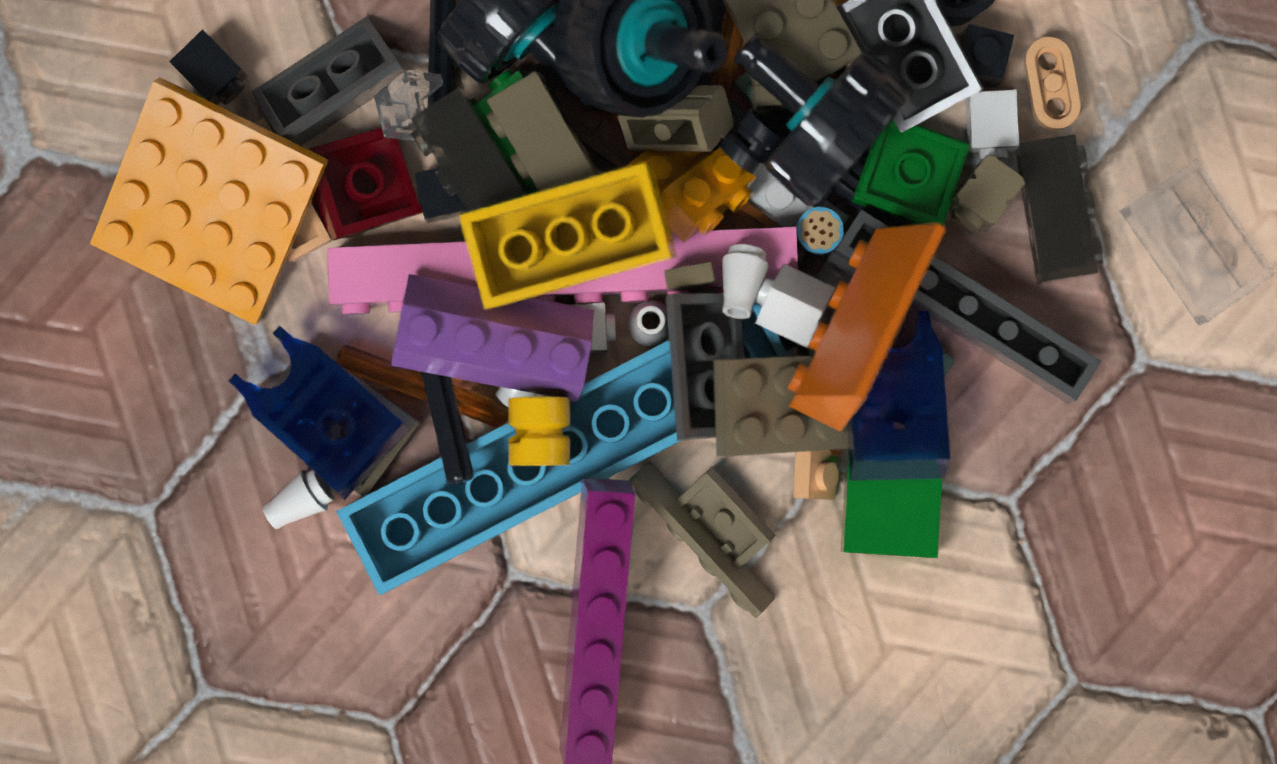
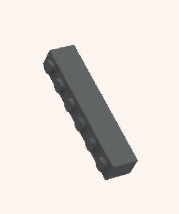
M860 210L832 255L848 265L860 239L869 242L876 229L890 227ZM934 255L910 302V305L1067 404L1077 401L1101 363V360Z

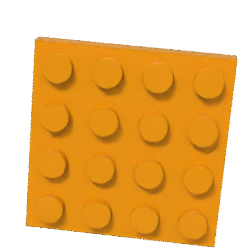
M159 77L153 81L90 244L247 322L257 325L267 308L328 159Z

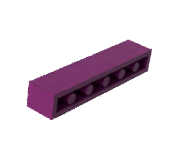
M582 478L559 747L563 764H612L635 505V492L629 480Z

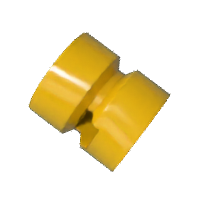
M509 398V425L516 429V434L509 438V465H570V438L563 434V429L570 425V398Z

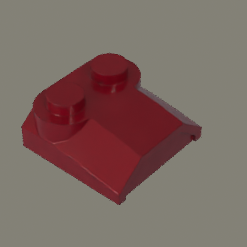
M395 124L308 148V150L328 159L314 193V198L323 225L333 241L341 238H351L361 232L423 213L396 136L397 129Z

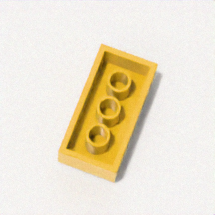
M650 163L638 164L459 215L484 309L497 308L678 257L654 169Z

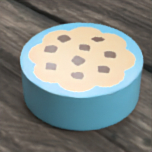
M826 207L809 209L800 217L796 226L797 240L800 246L805 251L814 255H824L832 252L841 242L844 232L840 217L833 210Z

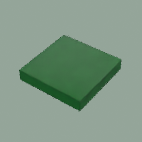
M892 119L870 145L851 202L915 225L939 224L943 226L970 144L919 125H915L901 133L894 119Z

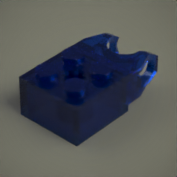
M918 311L916 336L911 343L902 348H888L864 401L848 421L850 481L945 478L951 457L943 348L931 326L929 311ZM894 422L904 425V428H894Z
M279 326L272 334L283 345L290 356L291 369L286 380L276 387L261 388L251 382L244 381L235 373L228 382L243 395L252 416L258 423L345 501L405 436L408 430L397 416L318 346L294 338ZM347 422L350 423V426L347 428L349 433L343 439H330L334 436L329 430L333 424L337 423L342 427Z

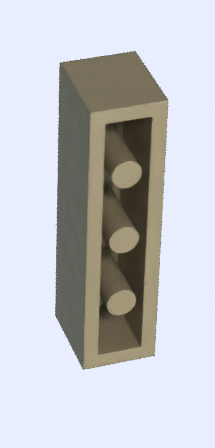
M535 71L487 100L492 109V112L487 114L491 126L500 139L506 136L509 138L516 151L510 155L514 166L524 180L529 177L532 178L539 192L600 175L542 73Z

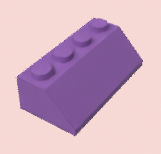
M409 274L391 366L550 397L570 398L571 401L578 402L585 383L591 349L594 310L535 298H529L497 308L484 309L479 287Z

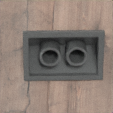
M849 0L837 7L861 52L868 50L874 53L911 86L913 90L912 96L893 118L901 133L984 89L937 0Z
M366 16L253 90L252 94L275 133L302 146L407 76Z
M724 294L666 295L677 441L716 438L714 360L744 358L742 320L723 313Z

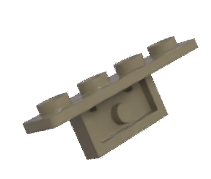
M648 462L634 474L629 481L635 487L639 499L645 505L653 507L667 522V527L671 534L678 540L685 542L693 550L704 570L716 576L728 588L733 601L740 608L749 611L755 618L763 613L775 597L745 563L776 535L718 472L711 467L682 495L651 462Z

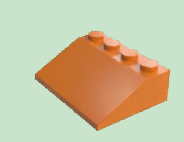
M939 224L880 228L875 230L869 242L862 239L859 240L848 262V265L856 269L849 283L842 280L839 281L828 303L829 307L836 310L828 325L821 321L819 322L808 344V348L815 350L808 367L800 363L787 389L795 392L789 407L841 432L864 401L946 229Z

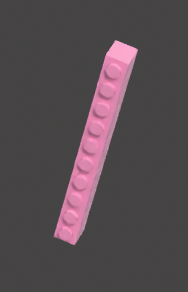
M796 227L712 230L705 236L697 232L685 243L671 232L678 256L676 258L533 298L556 303V297H574V304L602 303V295L621 294V302L634 303L649 301V293L668 292V295L696 294V291L714 290V294H724L722 258L728 254L729 247L735 244L756 246L766 253L765 261L769 264V268L763 282L766 277L775 280L784 264L798 270ZM466 242L327 248L329 304L335 307H342V315L370 314V306L388 305L389 313H401L409 274L478 287ZM707 262L712 263L716 284L669 293L664 270Z

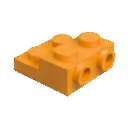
M718 148L716 151L713 149L711 151H652L649 149L624 167L628 168L642 163L652 164L670 230L683 243L697 232H700L703 236L711 232L723 219L722 213L730 208L732 212H736L742 208L753 195L750 186L756 179L755 175L750 174L737 165L721 148Z

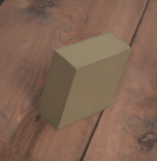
M711 262L664 270L669 293L716 284Z

